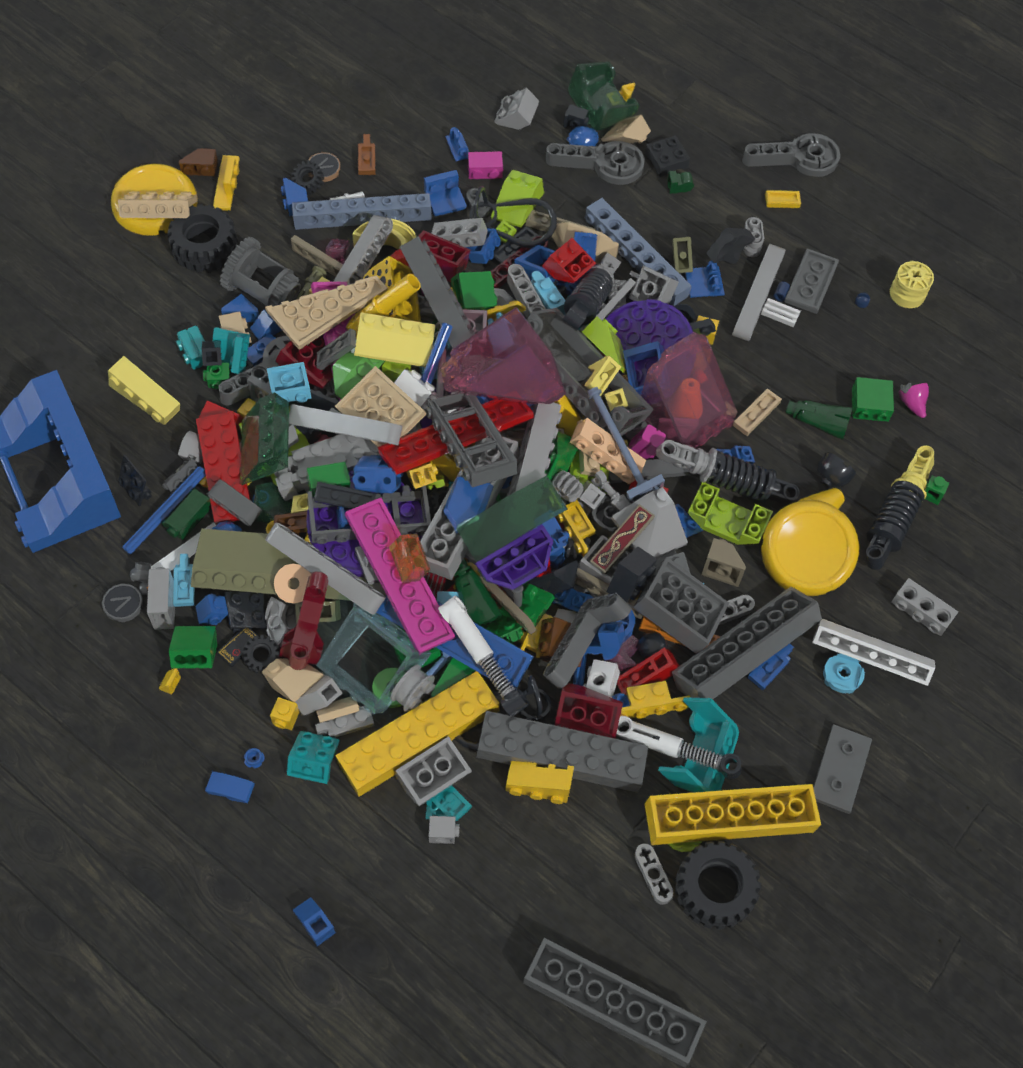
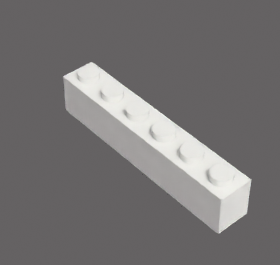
M825 619L819 621L814 633V644L927 686L935 670V660Z

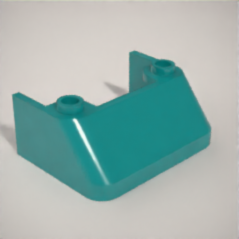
M684 697L683 702L693 711L689 719V724L696 733L692 745L694 747L697 746V748H704V751L708 749V752H715L716 755L717 753L719 755L733 754L739 736V729L736 723L711 698ZM687 759L685 767L677 765L674 768L659 767L658 770L673 785L693 793L721 791L725 779L723 774L714 769V767H707V764L704 766L703 763H696V761L693 762V760L690 761L689 759Z

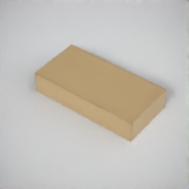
M355 696L334 701L327 707L316 710V713L321 723L358 712L359 707Z

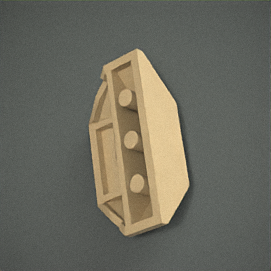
M570 222L557 223L552 238L558 248L569 239H574L575 232L593 233L598 235L596 264L601 262L607 252L613 257L617 256L619 244L613 242L611 238L602 232Z

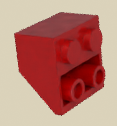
M571 238L551 254L542 267L556 280L575 283L596 262Z

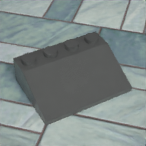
M666 557L641 592L633 608L697 654L709 645L729 602Z

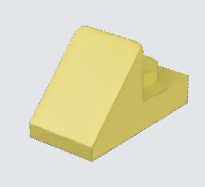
M607 355L588 367L593 373L584 386L589 390L598 387L602 391L601 397L621 366Z

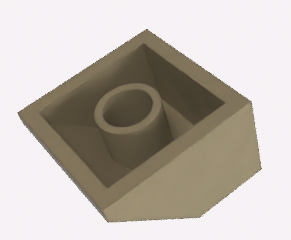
M714 538L702 575L739 587L746 569L744 562L733 544L723 539Z

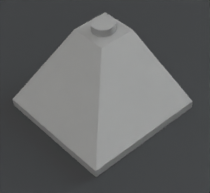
M663 487L646 494L611 517L617 528H619L639 504L654 514L655 518L633 542L631 548L634 550L636 547H640L655 558L683 547L688 543L675 504Z

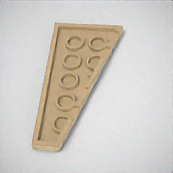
M376 275L355 281L351 285L337 286V289L330 291L327 289L302 296L298 300L291 302H281L282 304L272 307L270 305L265 307V309L300 350L367 306L376 295L383 294L388 288Z

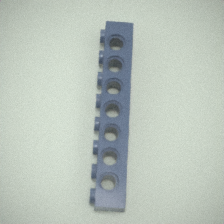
M430 193L292 203L295 230L362 225L370 221L375 215L396 219L401 222L431 220Z
M603 198L586 207V221L597 231L611 238L613 242H617L619 244V254L639 273L644 265L679 282L670 301L673 306L689 297L691 285Z

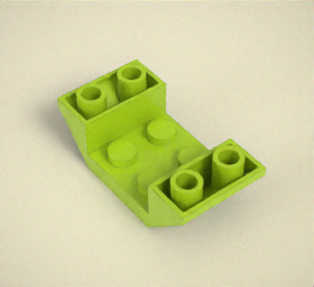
M702 482L688 511V514L702 530L737 545L758 544L773 511L755 504L752 511L718 497L719 488Z

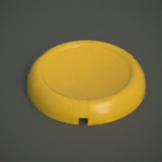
M147 164L130 170L118 180L111 195V208L118 223L131 232L152 236L159 235V231L165 230L166 234L173 218H121L118 200L132 191H138L140 194H146V192L155 191L157 194H163V192L168 191L174 192V194L191 192V195H197L192 181L180 170L163 164Z
M803 500L785 506L771 518L762 537L764 539L763 545H761L762 558L772 579L785 590L793 587L807 596L824 595L840 587L851 576L858 561L859 541L853 524L843 512L833 505L822 501Z

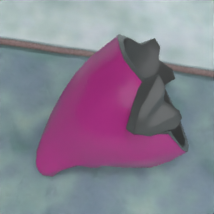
M908 383L906 386L901 385L899 395L903 403L921 418L926 417V402L929 395L928 383L913 386L911 383Z

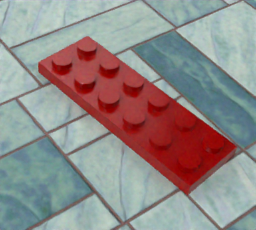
M230 411L196 419L208 490L210 491L220 479L250 500L234 412ZM210 498L215 525L219 522L239 520Z

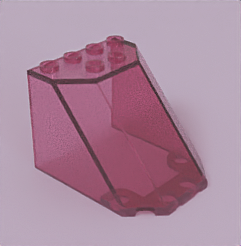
M517 307L453 348L450 353L451 358L443 363L440 368L444 389L447 392L526 404H551L566 395L552 352Z
M696 332L691 333L686 338L665 349L661 354L660 360L652 364L648 369L641 397L654 410L645 422L655 427L657 431L660 430L666 434L664 441L672 440L695 448L698 445L702 446L710 437H716L724 428H729L733 425L737 410L705 335H699Z

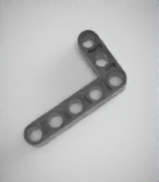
M617 593L590 598L585 601L545 668L543 675L558 689L563 688L571 679L601 624L623 620L629 615L632 607Z

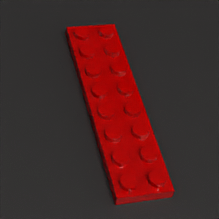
M515 391L482 404L499 432L534 418L533 411ZM476 414L448 421L463 447L487 437L484 426H480ZM433 425L401 437L399 445L387 443L378 447V453L389 468L396 472V475L449 453L446 443H442L440 433L435 431Z

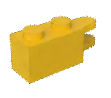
M429 461L406 471L413 487L417 489L436 482L435 475L438 474L435 463Z

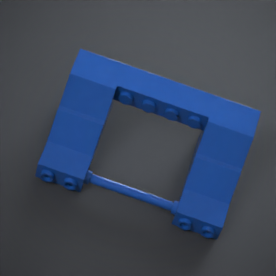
M55 370L31 379L19 396L14 398L0 415V461L21 511L15 513L18 519L15 521L16 527L19 532L23 531L24 536L21 539L25 548L30 547L32 553L118 519L121 515L58 371ZM52 440H62L63 444L60 447L64 456L69 455L70 459L66 461L70 469L56 486L51 487L37 505L28 507L8 458Z

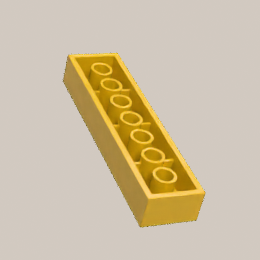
M476 671L336 755L337 762L358 797L393 777L397 769L448 736L452 741L458 735H462L483 722L486 711L498 713L499 702L479 672Z
M812 784L650 796L645 803L651 845L813 833L821 825Z

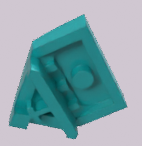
M451 785L427 801L426 820H430V816L455 817V821H458L472 808V805Z

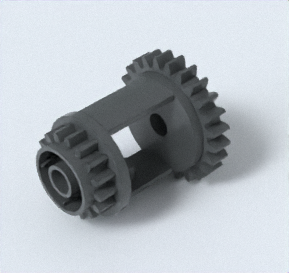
M248 237V239L245 238L244 241H241L240 245L236 246V249L232 251L224 264L223 273L220 275V285L229 291L240 288L262 302L266 307L270 305L272 307L277 306L284 301H294L301 288V284L298 283L299 279L294 275V272L260 251L261 243L253 237ZM257 266L275 277L268 290L261 286L258 281L250 279Z

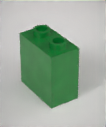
M491 271L458 273L451 278L452 290L462 309L489 310L497 306V296L494 291V279L492 278Z
M857 377L852 387L853 418L889 422L894 412L893 381Z
M175 626L169 648L171 668H212L217 649L216 626Z

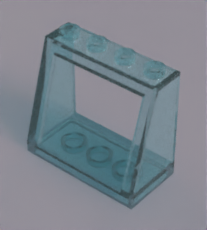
M354 605L316 666L322 670V674L336 681L340 689L347 690L353 700L364 704V708L372 714L384 713L392 704L390 696L399 680L413 666L419 664L422 667L428 660L431 652L419 653L415 650L408 635L390 620L378 613L375 615L370 614L361 607ZM368 626L406 656L380 698L338 665V662Z

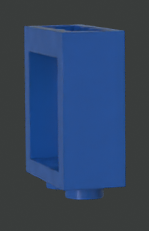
M537 245L515 259V264L523 267L530 280H532V273L539 271L545 279L549 277L553 283L557 281L543 267L539 266L546 262L550 255L555 252L554 250Z
M658 341L623 351L629 384L641 397H645L648 393L652 392L660 393L670 388L664 349ZM658 355L662 380L638 387L634 362Z

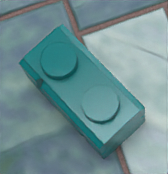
M193 326L188 328V330L185 329L178 332L176 344L179 350H183L185 353L182 354L185 363L190 364L192 369L202 367V341L205 340L198 327Z

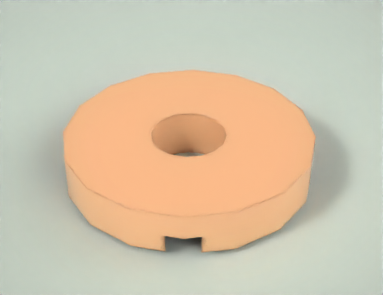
M294 563L279 569L274 579L275 592L279 598L288 603L303 602L307 581L311 572L301 565ZM297 578L300 584L297 589H292L289 586L290 579Z

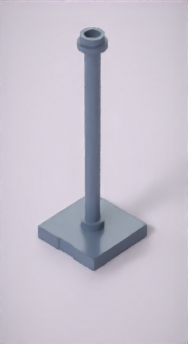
M598 387L590 389L587 392L589 394L588 398H593L638 483L636 487L626 492L628 501L632 504L646 494L664 487L665 480L662 474L648 481L644 480L600 397L602 391Z

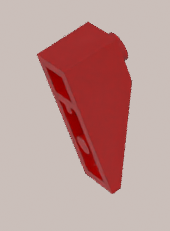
M664 647L620 675L617 685L621 693L627 695L626 688L667 680L673 676L672 671L678 668L679 664L674 655Z

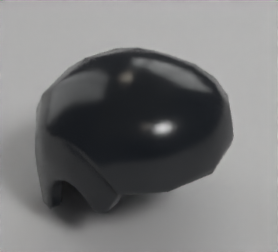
M657 632L643 634L637 642V650L644 660L664 647L668 650L667 641Z

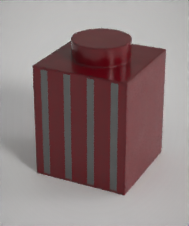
M427 572L425 580L428 586L431 587V592L437 600V591H445L446 578Z

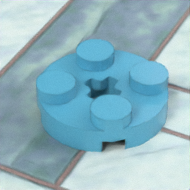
M840 653L829 658L823 669L824 683L837 692L850 694L859 688L864 680L865 672L861 668L859 660ZM844 669L849 676L843 677L839 672Z

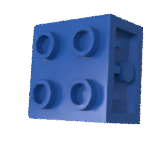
M457 170L424 178L425 194L430 193L431 209L434 216L467 208L458 187Z

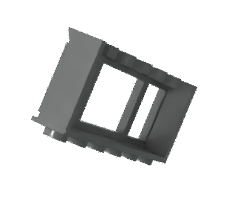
M471 387L466 391L433 400L427 399L426 415L428 419L432 420L435 431H439L442 443H446L449 454L453 455L457 468H461L464 480H468L471 487L517 474V459ZM467 405H470V406H471V407H469V408H465V409H462V410H458V411H454V412H451V413L443 414V412H446V411H449V410L457 409V408L464 407V406H467ZM476 414L480 426H484L487 437L491 438L492 441L464 448L448 421ZM495 448V450H499L502 455L501 461L476 468L470 458V455Z
M405 485L402 486L401 492L376 494L375 500L382 498L384 503L391 502L393 519L402 537L407 535L423 536L431 523L426 485L422 486L420 491H410V487ZM308 491L307 502L312 543L325 544L329 541L346 542L357 539L352 528L316 531L313 508L335 506L314 502L312 491ZM420 500L423 523L401 525L398 502Z

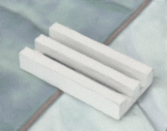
M768 298L761 315L794 327L801 311Z

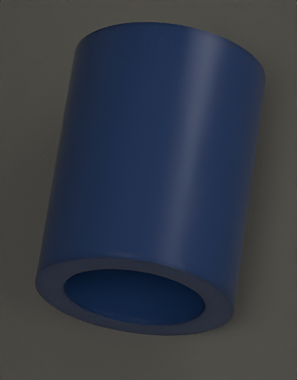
M780 282L774 293V298L777 301H784L790 285L786 282Z

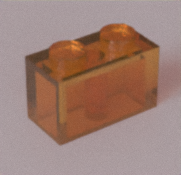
M417 534L400 535L389 546L402 583L419 581L431 570Z

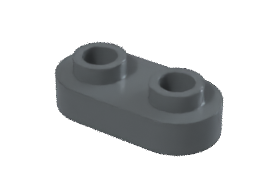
M472 188L467 191L466 200L471 209L474 205L478 188ZM482 192L479 198V202H483ZM482 206L478 208L479 218H485L489 215L490 207Z

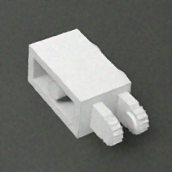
M404 369L394 383L425 411V408L428 407L427 399L433 400L438 398V394L434 391L435 387L428 382L424 383L420 379L422 376L415 370L408 371Z

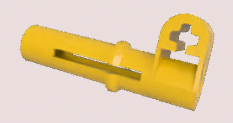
M408 274L383 294L376 295L371 303L352 316L346 329L355 330L357 339L361 312L388 316L393 308L420 289L421 285L417 277L413 274Z

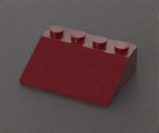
M323 335L300 350L290 341L280 350L275 360L280 366L304 362L308 382L320 388H323L333 378L330 365L323 370L317 368V352L325 347Z

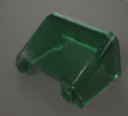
M609 61L577 64L569 83L570 96L578 107L588 110L589 124L595 131L608 128L636 114L640 106L635 98H629L625 101L612 83L616 72Z

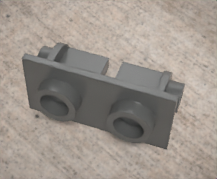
M193 458L184 461L175 474L170 475L163 481L162 487L165 490L169 489L171 494H173L195 471L198 466Z

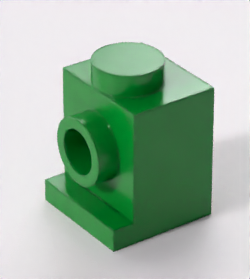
M932 475L924 489L927 494L925 500L938 505L947 490L949 482L945 481L943 477ZM931 490L937 493L938 497L928 493V491Z

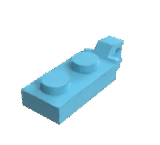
M180 554V565H176L174 568V607L194 606L195 587H191L193 564H190L188 554Z

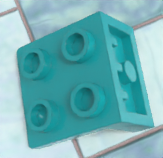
M216 327L214 328L212 341H221L222 363H229L232 373H241L246 369L250 334Z
M300 731L288 756L287 775L327 784L330 777L331 762L338 748L339 739Z

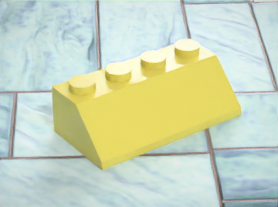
M361 312L354 356L426 367L432 351L435 325Z

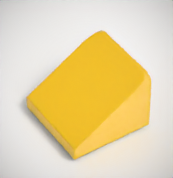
M174 668L166 673L159 686L161 691L169 694L174 692L181 679L178 669Z

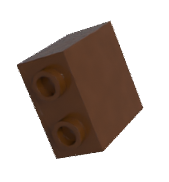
M557 617L542 620L536 652L537 659L549 663L570 627V622Z

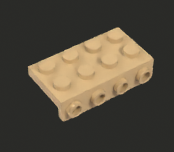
M132 191L118 200L119 215L121 218H188L190 216L189 207L197 202V195H191V192L174 194V192L168 191L163 192V194H157L155 191L146 192V194H140L138 191Z

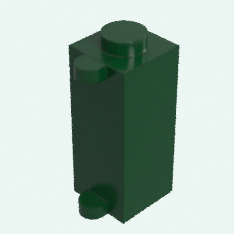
M196 489L191 490L187 498L167 520L162 522V525L167 528V533L173 538L178 537L184 540L212 508L210 498Z

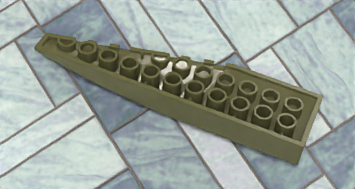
M201 528L192 567L191 587L277 594L274 588V579L279 569L285 565L298 563L265 540L268 534ZM359 577L364 582H366L365 577ZM297 578L290 579L289 586L292 589L299 587L300 583ZM380 582L370 585L386 596ZM328 585L325 598L349 600Z

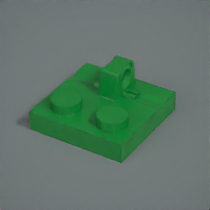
M526 582L522 585V605L519 608L532 620L536 627L555 597L552 593ZM503 607L500 609L504 616L515 620Z

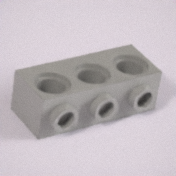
M483 218L434 223L431 234L463 247H471L485 244L488 229Z
M908 578L892 600V603L899 610L905 611L915 621L921 622L931 632L940 636L958 613L957 610L910 578Z

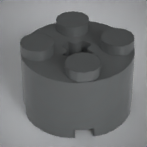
M604 496L597 507L592 509L590 522L595 528V534L598 537L604 535L609 539L618 529L611 517L619 512V510L611 504V498H608V496Z

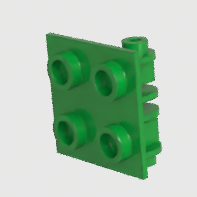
M501 616L494 622L482 626L510 643L521 639V636H523V631L521 630L523 627L515 620L506 616Z

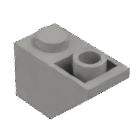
M323 674V678L294 702L298 704L302 715L327 707L342 694V691L331 677Z

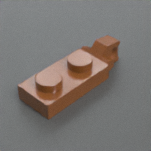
M363 134V143L358 144L359 175H375V144L370 143V134Z

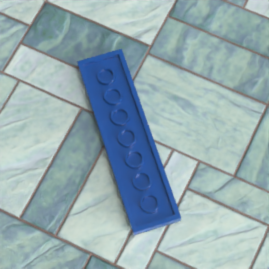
M386 595L376 613L404 629ZM473 622L494 652L492 658H495L494 661H497L496 664H499L498 667H501L500 670H503L502 673H505L504 676H507L506 679H509L510 685H513L516 689L534 656ZM450 625L455 635L454 639L436 646V648L488 678L489 675H486L485 669H482L480 663L477 664Z

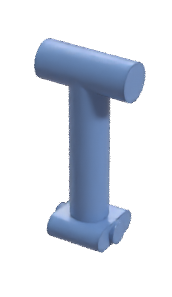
M443 652V656L425 674L435 676L446 663H450L452 657Z

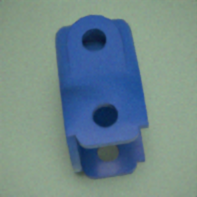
M380 455L362 456L354 467V487L357 490L368 492L394 493L401 485V477L404 472L396 475V472L389 468Z

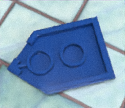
M456 477L444 508V513L456 533L464 530V527L472 523L476 524L482 521L493 490L492 484L486 483L471 487L468 480L465 481L463 477Z

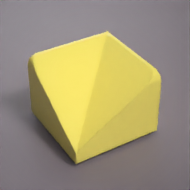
M623 388L605 394L610 412L618 406L628 407Z

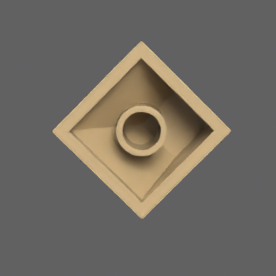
M637 115L619 120L601 140L603 142L624 141L628 143H641L646 140V136L651 130L642 115Z
M276 659L262 671L271 687L291 702H296L324 677L321 672L309 664L303 670H295L290 667L288 659Z

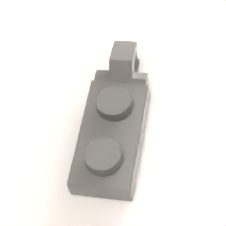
M369 705L359 707L358 712L316 724L315 727L318 735L329 734V737H339L373 727L374 721Z

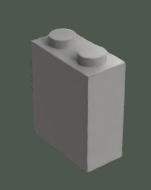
M157 567L149 569L147 614L154 630L174 629V580L169 568Z

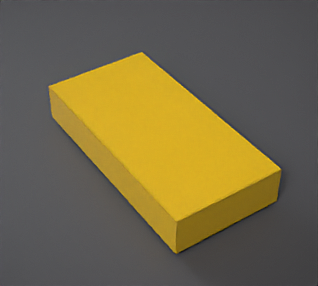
M766 190L767 207L800 208L801 206L799 191Z

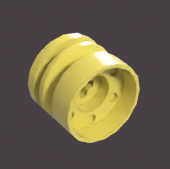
M916 261L902 264L890 288L892 300L904 308H916L923 304L934 281L931 269L927 265Z

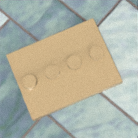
M376 366L335 405L342 414L403 426L400 438L404 437L427 414ZM370 440L377 447L387 444Z

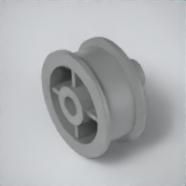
M419 664L413 666L396 684L391 693L390 700L392 702H399L404 706L403 710L405 712L411 711L423 703L422 699L426 694L429 695L434 690L435 684L433 682L435 677L425 674Z

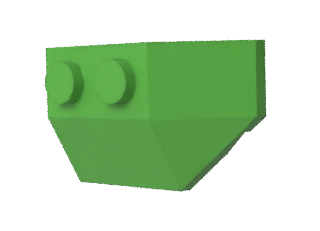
M355 348L339 358L332 366L334 394L342 400L375 366L381 371L385 361L354 356Z

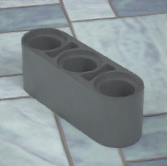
M220 479L207 493L208 497L249 527L262 513V510L256 504Z

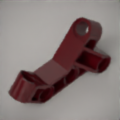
M313 572L309 576L297 626L284 634L279 656L288 658L290 667L295 670H303L308 663L319 665L324 643L317 632L329 582L327 575L322 572Z

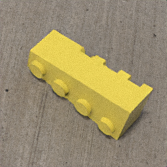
M125 356L108 370L109 386L151 415L156 422L165 425L180 411V403Z

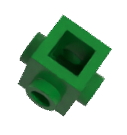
M229 363L207 366V370H203L204 381H207L209 388L219 389L220 383L231 378Z

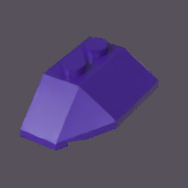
M542 524L478 561L475 565L486 581L514 590L547 570L553 539Z

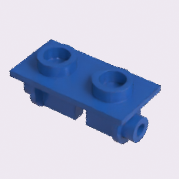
M456 127L451 128L450 135L446 136V140L455 161L468 159L469 150L462 133Z

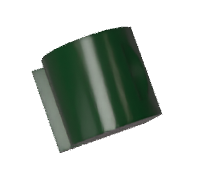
M669 171L667 184L670 194L689 192L694 188L691 173L682 172L676 174V171Z

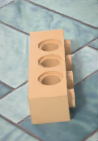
M588 418L576 426L570 443L624 482L630 484L636 480L612 435ZM628 448L639 471L642 473L646 460Z

